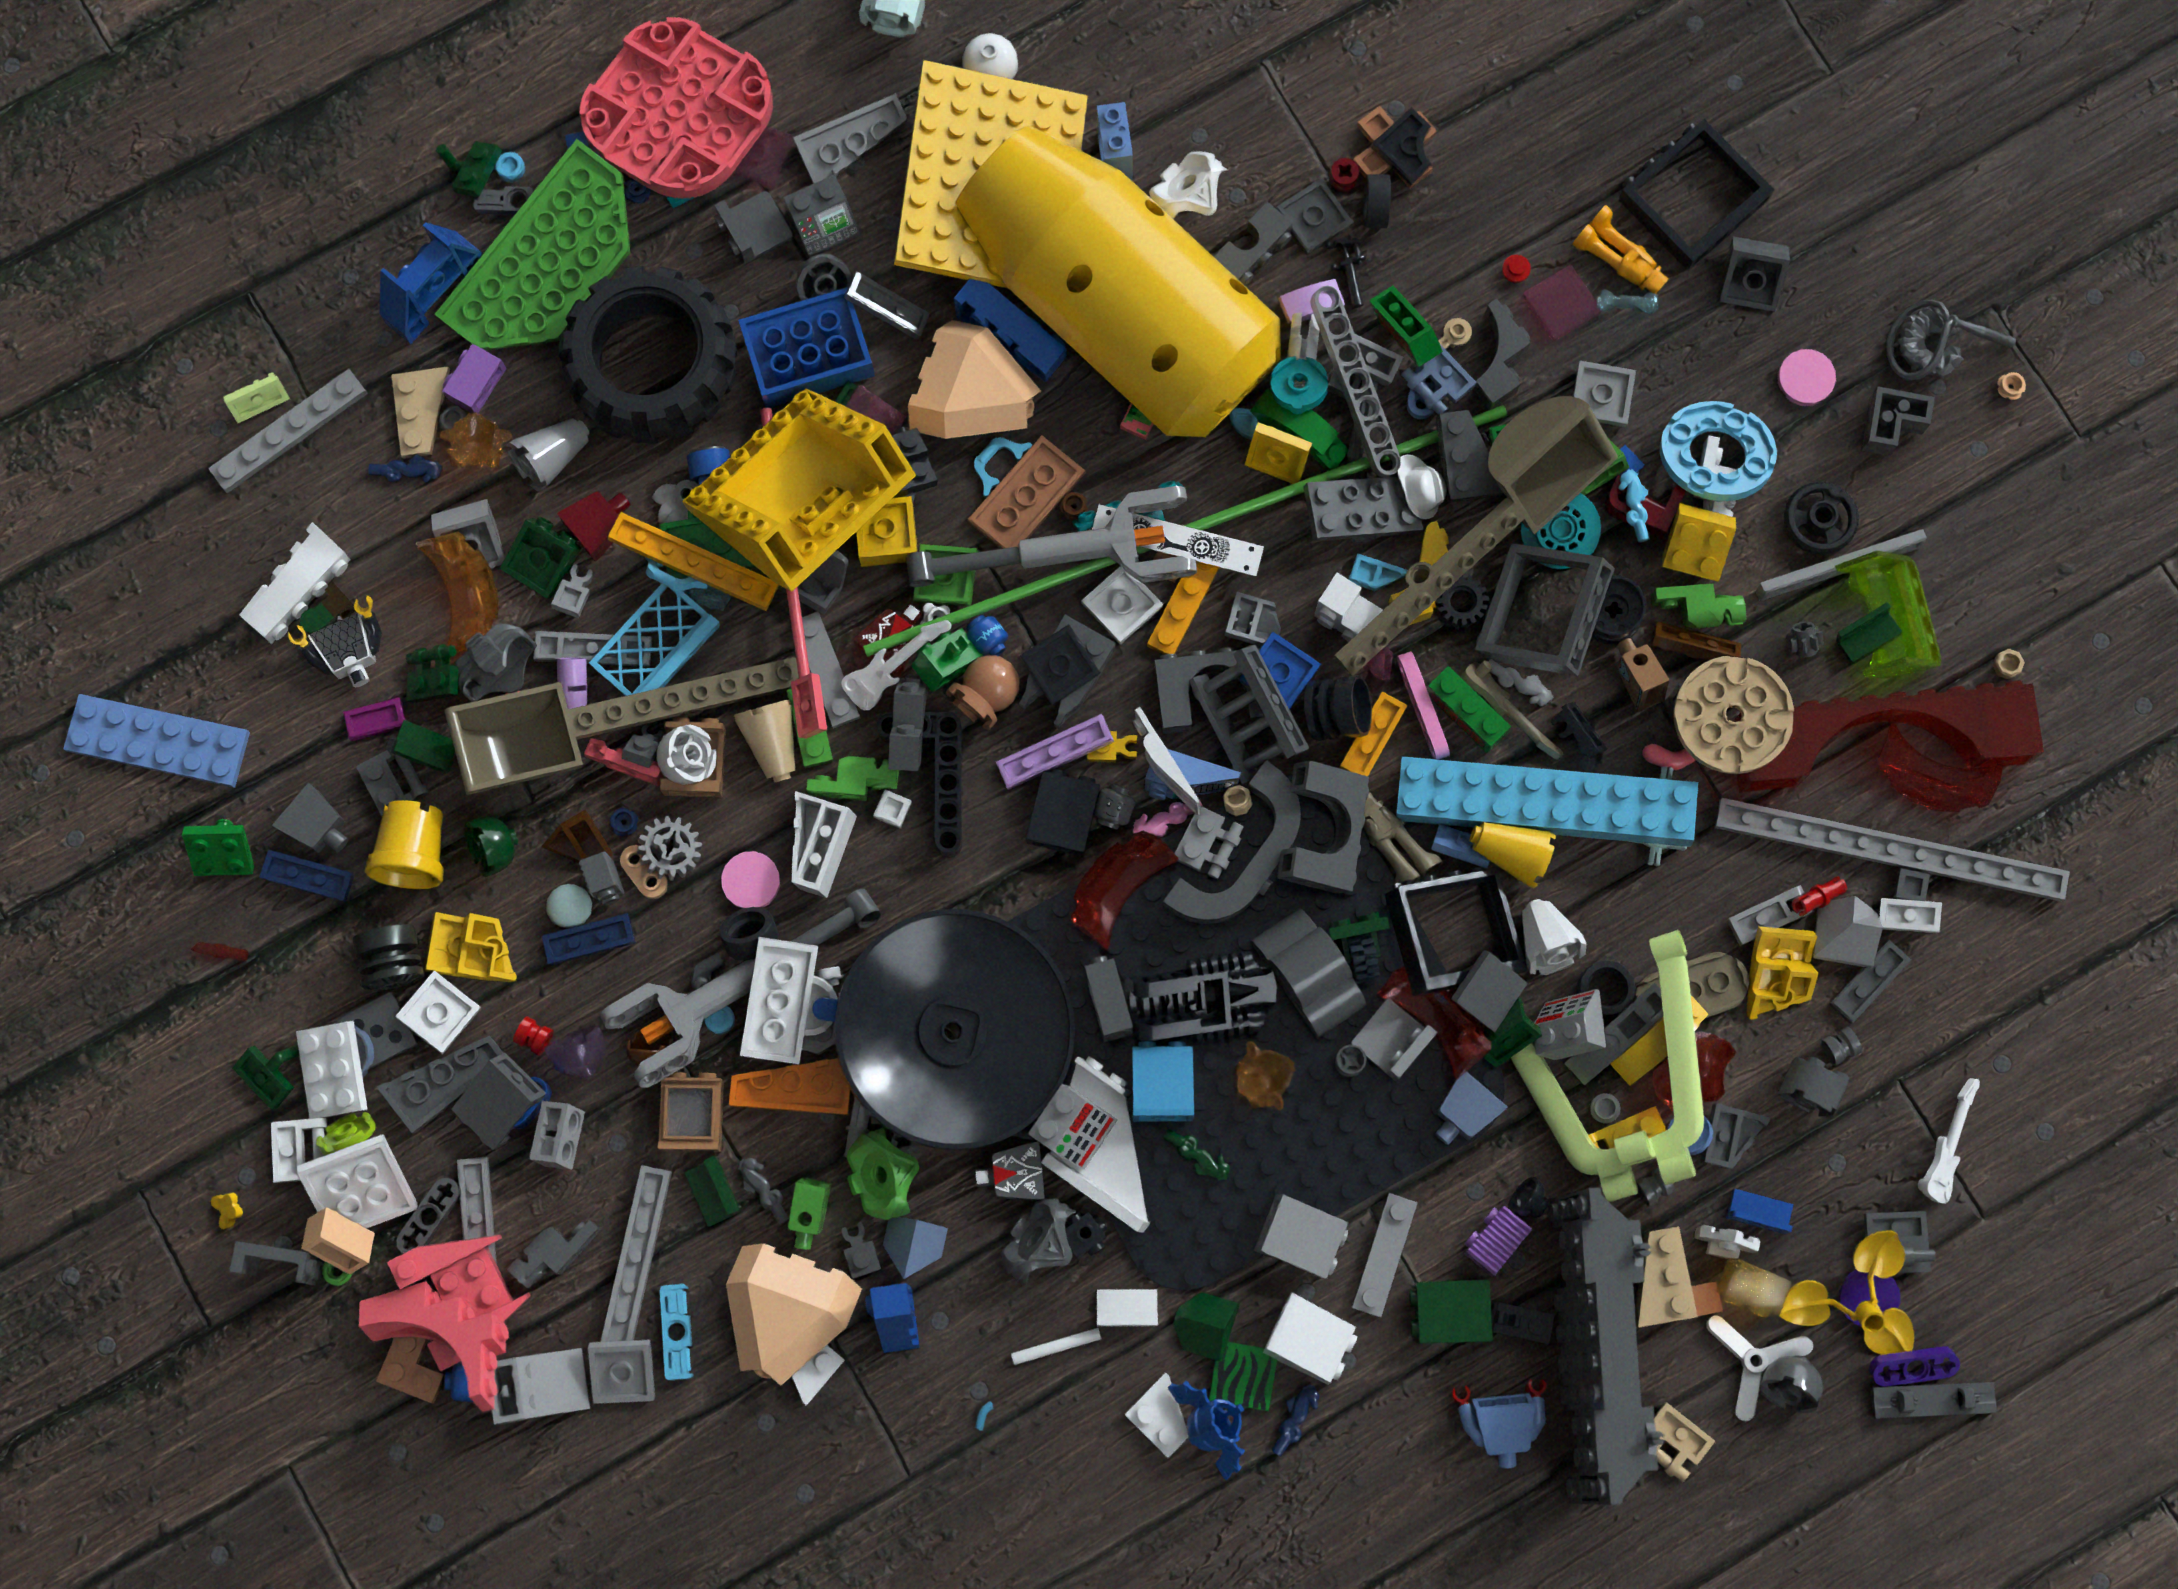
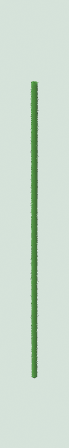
M1504 405L1475 415L1472 418L1476 427L1507 416V411ZM1436 430L1396 445L1399 455L1402 456L1438 442V432ZM1382 456L1380 463L1391 459L1388 456ZM1364 457L1183 526L1203 531L1304 493L1303 486L1307 482L1335 481L1371 466L1368 458ZM1140 546L1137 547L1138 555L1152 550ZM1110 557L1090 560L863 646L866 656L869 657L877 654L884 648L887 650L911 641L921 632L920 629L923 626L944 620L949 621L953 625L1113 565L1116 562Z

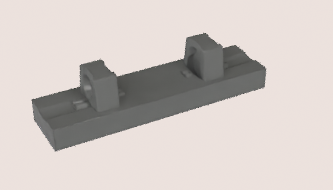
M1994 1382L1870 1388L1873 1418L1997 1413ZM1958 1392L1962 1393L1964 1399L1963 1404L1960 1407L1958 1400Z

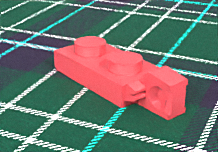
M590 738L584 751L586 758L605 764L607 768L658 787L659 785L661 786V779H663L664 775L656 761H653L649 768L622 759L623 749L617 748L615 751L607 748L605 741Z

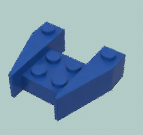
M427 222L423 224V227L431 242L424 244L420 248L414 261L410 265H405L399 271L398 278H395L384 268L380 271V316L385 324L410 344L430 324L424 315L427 310L459 276L464 278L483 255L480 250L458 232Z

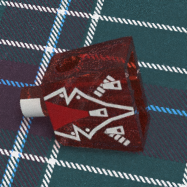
M908 604L900 616L892 610L886 609L854 638L855 646L865 653L863 646L912 628L922 614L910 604ZM910 641L887 649L883 660L885 662ZM912 655L891 673L900 678Z

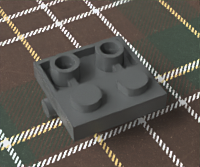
M1926 1211L1863 1214L1865 1238L1875 1232L1892 1230L1898 1234L1905 1252L1904 1265L1898 1273L1931 1272L1930 1262L1935 1261L1934 1250H1929Z

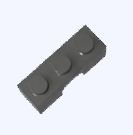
M1266 202L1248 221L1247 232L1255 238L1257 244L1249 250H1241L1228 241L1214 258L1243 285L1247 286L1254 277L1252 273L1259 266L1264 268L1272 259V253L1276 248L1280 247L1282 249L1292 238V223L1270 203Z

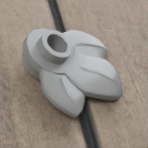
M683 480L677 485L664 484L655 491L652 499L662 505L658 513L659 526L662 523L688 519V509L682 502L685 499L683 492L685 489L692 490L699 486L697 482Z

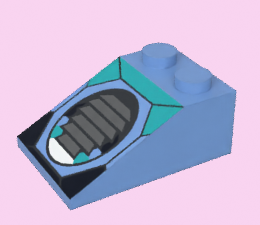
M1167 749L1195 795L1223 792L1229 787L1237 786L1239 783L1241 772ZM1149 765L1144 790L1149 791L1148 795L1159 800H1165L1166 797L1171 799L1179 798L1154 773Z

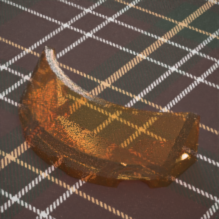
M459 532L415 542L416 548L421 550L439 571L449 595L451 631L447 646H455L457 652L467 651L465 643L476 633L480 632L485 636L492 628L493 620L498 619V592L490 566L480 550H474L465 541V536Z

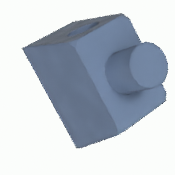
M1463 1070L1456 1078L1436 1112L1445 1122L1436 1131L1435 1135L1447 1145L1458 1134L1462 1135L1466 1140H1470L1505 1111L1507 1106L1467 1071Z

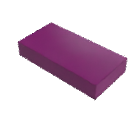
M400 697L343 712L350 741L398 730L403 720H406Z

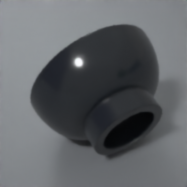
M1530 1177L1517 1187L1508 1204V1209L1516 1216L1526 1217L1530 1215L1533 1218H1537L1546 1210L1549 1199L1545 1197V1190L1540 1180L1536 1177Z

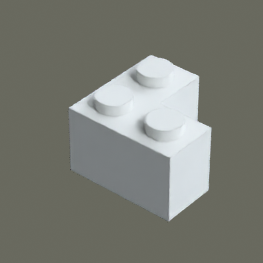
M1336 573L1318 600L1314 616L1318 618L1317 621L1322 626L1328 629L1335 628L1342 632V637L1349 642L1383 610L1360 596V586Z

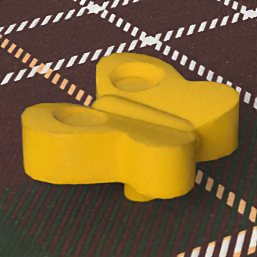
M232 1192L211 1198V1205L221 1213L219 1218V1227L221 1229L232 1228L236 1218H240L243 1215L241 1207L237 1204L238 1198L236 1193Z

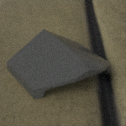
M1236 592L1224 636L1262 647L1272 632L1277 635L1280 634L1281 627L1275 611V603Z

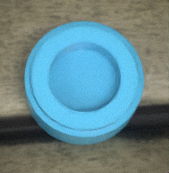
M514 152L501 154L495 165L499 177L506 182L519 180L525 172L522 158Z
M726 1006L704 1020L711 1032L725 1034L733 1028L735 1015Z

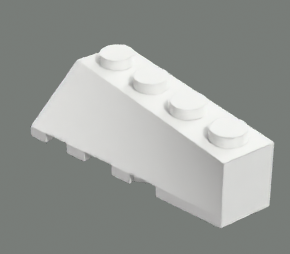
M313 522L306 529L310 533L302 544L296 542L291 548L292 555L287 564L278 565L272 572V583L269 586H261L239 614L271 644L275 640L281 639L287 633L288 626L294 619L301 617L315 597L318 598L325 593L324 589L328 587V583L335 576H340L347 569V563L351 560Z

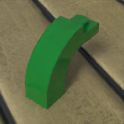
M1266 389L1250 411L1262 424L1272 426L1277 430L1311 442L1312 445L1309 453L1326 471L1337 468L1348 453V448L1337 437L1339 433L1326 420L1313 410H1307L1298 415L1293 414L1274 400L1269 389Z

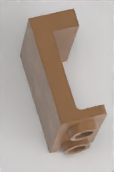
M676 717L672 718V721H665L664 728L666 734L677 727L685 725L700 727L711 738L708 742L711 745V750L715 749L717 756L716 766L712 774L698 783L682 785L664 776L661 779L660 786L663 795L722 798L726 729L723 723H719L718 719L703 718L701 722H690L688 718Z

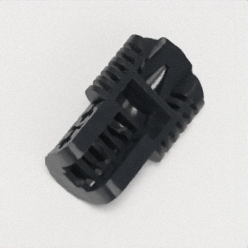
M1251 951L1239 952L1238 957L1236 953H1229L1228 960L1225 954L1218 955L1217 960L1215 956H1208L1207 963L1204 957L1197 958L1196 963L1194 959H1188L1186 961V969L1142 976H1127L1125 979V1001L1132 1022L1133 1033L1139 1040L1144 1041L1192 1035L1194 1042L1199 1043L1202 1042V1034L1205 1041H1212L1213 1035L1216 1040L1222 1039L1223 1032L1226 1038H1232L1234 1032L1237 1037L1243 1036L1244 1029L1247 1035L1258 1034L1266 1020L1268 1008L1276 1002L1277 984L1274 972L1271 967L1259 966L1253 960Z

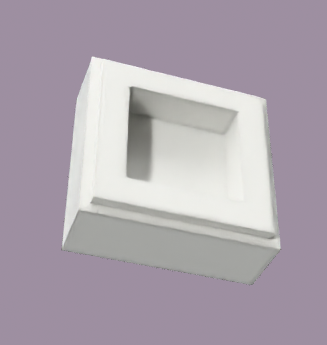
M884 790L873 817L901 829L912 801Z

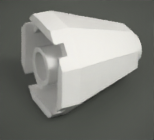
M1536 899L1525 906V909L1522 911L1525 960L1530 974H1536V970H1539L1541 975H1549L1573 965V957L1578 954L1579 958L1586 955V942L1583 935L1550 901Z

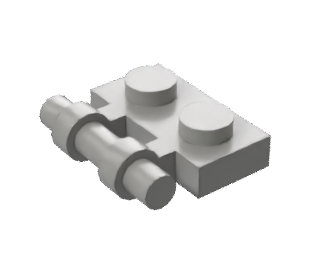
M1200 806L1201 814L1198 816L1194 814L1173 859L1197 871H1200L1205 861L1212 865L1208 875L1218 879L1222 870L1227 869L1230 863L1228 858L1233 848L1238 846L1241 840L1239 836L1244 827L1233 822L1229 831L1221 829L1225 817ZM1216 838L1223 841L1217 855L1209 852Z

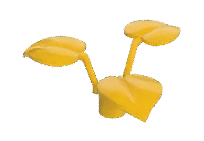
M1892 1230L1875 1232L1864 1238L1857 1245L1853 1254V1264L1859 1272L1868 1273L1870 1301L1861 1302L1856 1308V1312L1851 1311L1834 1299H1827L1828 1292L1823 1284L1817 1281L1806 1280L1795 1284L1787 1292L1778 1307V1315L1793 1324L1815 1326L1828 1320L1830 1317L1828 1305H1833L1850 1316L1853 1321L1858 1320L1864 1330L1865 1344L1873 1352L1885 1355L1913 1351L1914 1330L1910 1318L1904 1311L1897 1308H1889L1882 1313L1877 1305L1878 1300L1873 1280L1874 1274L1879 1278H1889L1902 1269L1905 1261V1252L1898 1234Z

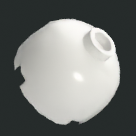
M994 33L981 34L972 39L965 48L962 59L963 69L1013 79L1015 74H1017V53L1011 42L1003 36Z
M685 725L677 727L663 736L658 745L656 755L658 767L663 775L669 780L682 785L698 783L708 778L716 766L717 756L715 749L711 750V745L708 742L711 740L709 735L700 727Z

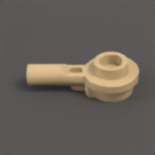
M1453 318L1446 323L1443 337L1438 341L1445 349L1449 346L1452 348L1462 346L1471 338V326L1464 319Z

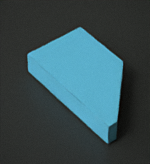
M1357 553L1348 580L1358 586L1377 591L1406 577L1408 570Z

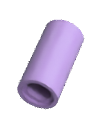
M557 658V683L561 682L568 709L587 705L586 658Z

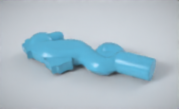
M1628 469L1627 472L1621 475V483L1618 489L1623 491L1627 487L1626 503L1632 510L1627 512L1626 520L1631 526H1634L1638 542H1644L1650 538L1645 525L1648 513L1642 506L1641 501L1645 500L1648 490L1641 484L1638 473L1633 469Z

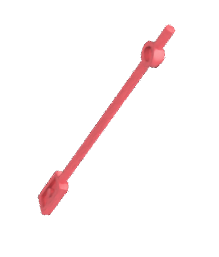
M762 408L760 410L762 427L773 418L771 408ZM797 587L792 592L786 589L799 679L791 682L798 737L807 739L826 731L827 724L819 674L810 673Z

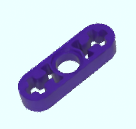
M1942 1346L1879 1355L1871 1361L1869 1371L1877 1384L1893 1386L1952 1377L1958 1372L1960 1361L1951 1348ZM1943 1358H1948L1949 1361H1946L1945 1366L1941 1367L1940 1364L1943 1363ZM1915 1360L1922 1362V1366L1917 1372L1907 1371V1366L1910 1362ZM1885 1366H1888L1889 1369L1886 1370V1374L1881 1375L1880 1372L1883 1371Z

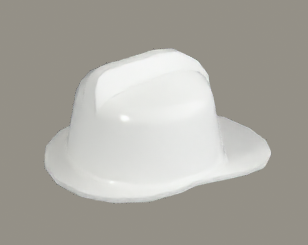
M1410 454L1401 456V467L1397 473L1408 507L1414 515L1421 519L1432 518L1446 497L1447 487L1445 480L1440 473L1430 466H1426L1418 457Z

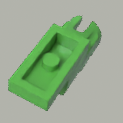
M1713 583L1655 588L1651 594L1652 607L1661 606V609L1668 610L1677 608L1678 604H1681L1683 624L1690 628L1719 627L1724 619L1728 626L1742 625L1746 621V607L1743 596L1718 594L1716 595L1717 598H1715Z
M847 756L839 759L837 781H832L833 778L830 776L817 775L815 779H807L806 791L809 796L867 801L868 787H872L871 790L897 789L899 770L889 769V759H884L883 764L877 769L874 757Z

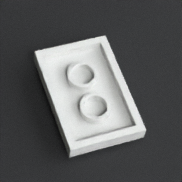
M354 1021L296 1031L309 1118H323L367 1110Z

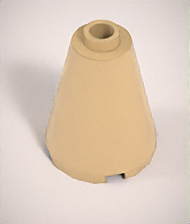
M790 700L735 714V722L766 778L773 777L774 783L791 778L790 772L795 771L792 705Z

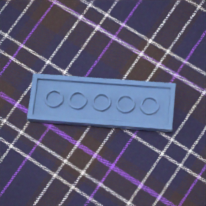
M79 694L63 749L66 752L235 788L250 732L246 729Z

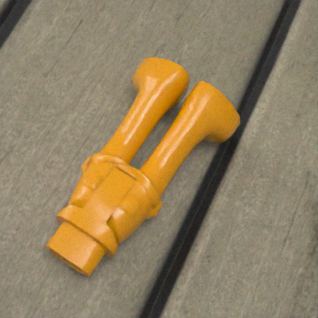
M1605 205L1591 223L1582 230L1572 245L1578 250L1589 251L1610 264L1619 276L1638 285L1641 290L1646 288L1656 295L1669 278L1660 272L1662 267L1658 266L1656 268V262L1643 246H1637L1614 229L1611 225L1613 212ZM1597 236L1604 239L1625 256L1621 257L1601 242Z

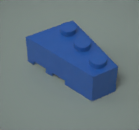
M907 1283L870 1288L871 1295L866 1296L868 1315L870 1314V1316L874 1317L884 1353L920 1348L912 1287Z

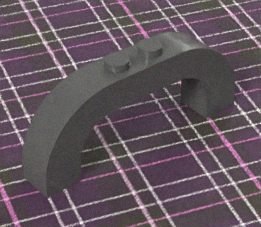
M1267 760L1250 781L1248 789L1270 807L1274 816L1273 831L1238 880L1229 889L1220 893H1205L1197 890L1180 878L1163 901V907L1171 913L1193 923L1214 924L1224 922L1242 913L1250 906L1258 894L1264 896L1273 884L1270 877L1275 870H1279L1281 850L1292 848L1296 839L1301 811L1297 794L1290 792L1291 782L1282 771Z

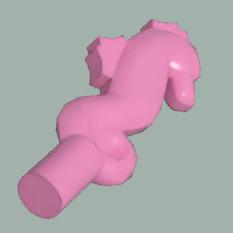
M1174 802L1169 806V813L1159 812L1148 822H1146L1147 815L1142 814L1141 818L1134 822L1133 834L1140 838L1151 835L1163 837L1168 829V823L1180 824L1186 820L1188 815L1194 814V812L1186 804Z

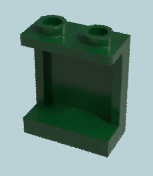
M1490 1280L1414 1283V1289L1409 1290L1410 1307H1415L1416 1319H1411V1337L1417 1338V1344L1493 1341Z

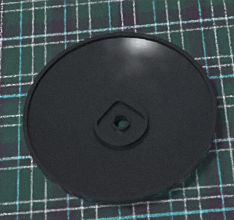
M943 909L907 918L884 931L866 947L850 969L842 986L837 1002L834 1033L838 1060L845 1080L859 1103L875 1120L891 1132L913 1143L944 1150H964L979 1148L1004 1140L1025 1128L1045 1110L1061 1084H1063L1071 1063L1075 1043V1019L1071 997L1065 980L1049 954L1037 941L1017 926L999 917L967 909ZM953 1023L960 1028L961 1034L958 1039L951 1040L946 1037L944 1029L947 1024Z

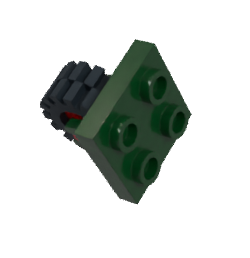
M1379 912L1359 916L1358 923L1351 924L1350 918L1330 922V928L1324 930L1332 940L1339 939L1342 955L1351 968L1352 977L1356 984L1378 980L1380 977L1378 958H1381L1376 931L1388 929L1390 926L1388 917L1380 918Z

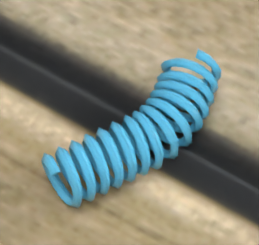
M991 1401L980 1408L981 1411L979 1413L981 1414L977 1416L979 1418L976 1420L975 1428L983 1431V1424H985L987 1413L993 1409Z

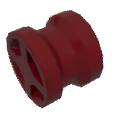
M1340 158L1332 165L1329 179L1333 189L1342 193L1354 189L1359 175L1358 165L1350 158Z

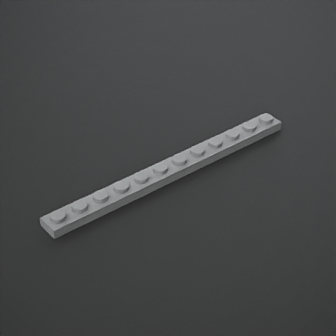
M1726 798L1719 800L1714 828L2056 901L2062 902L2066 897L2070 871Z

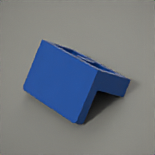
M1733 1189L1726 1219L1787 1234L1792 1231L1793 1227L1789 1225L1793 1204Z

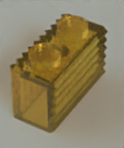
M1728 1258L1716 1292L1725 1296V1302L1741 1307L1743 1303L1751 1307V1313L1768 1318V1315L1779 1316L1781 1314L1791 1281L1738 1258Z

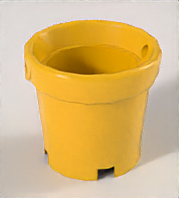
M399 800L389 802L388 806L384 805L374 851L369 854L364 869L366 875L376 882L399 888L430 889L439 886L443 882V866L440 863L442 811L435 806L429 805V812L420 808V802Z

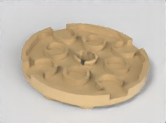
M1723 656L1703 663L1683 682L1674 704V724L1679 740L1684 748L1702 765L1722 773H1748L1764 767L1784 749L1793 730L1794 706L1785 683L1768 666L1751 658ZM1728 708H1737L1741 712V720L1738 722L1728 721L1726 716Z

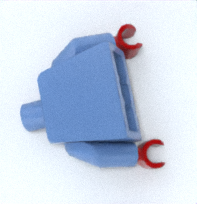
M1530 1379L1525 1386L1526 1394L1472 1399V1404L1468 1402L1470 1399V1389L1467 1386H1464L1467 1393L1464 1399L1456 1397L1455 1389L1452 1391L1453 1400L1460 1404L1458 1411L1465 1432L1477 1446L1485 1448L1487 1455H1498V1465L1501 1468L1515 1467L1517 1465L1516 1453L1529 1451L1531 1442L1537 1439L1545 1424V1404L1541 1394L1546 1390V1382L1542 1379L1539 1382L1540 1391H1535L1532 1388V1379Z

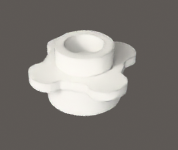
M926 603L923 606L924 617L920 624L933 620L934 615L939 618L950 614L949 607L946 605L938 607L932 603Z

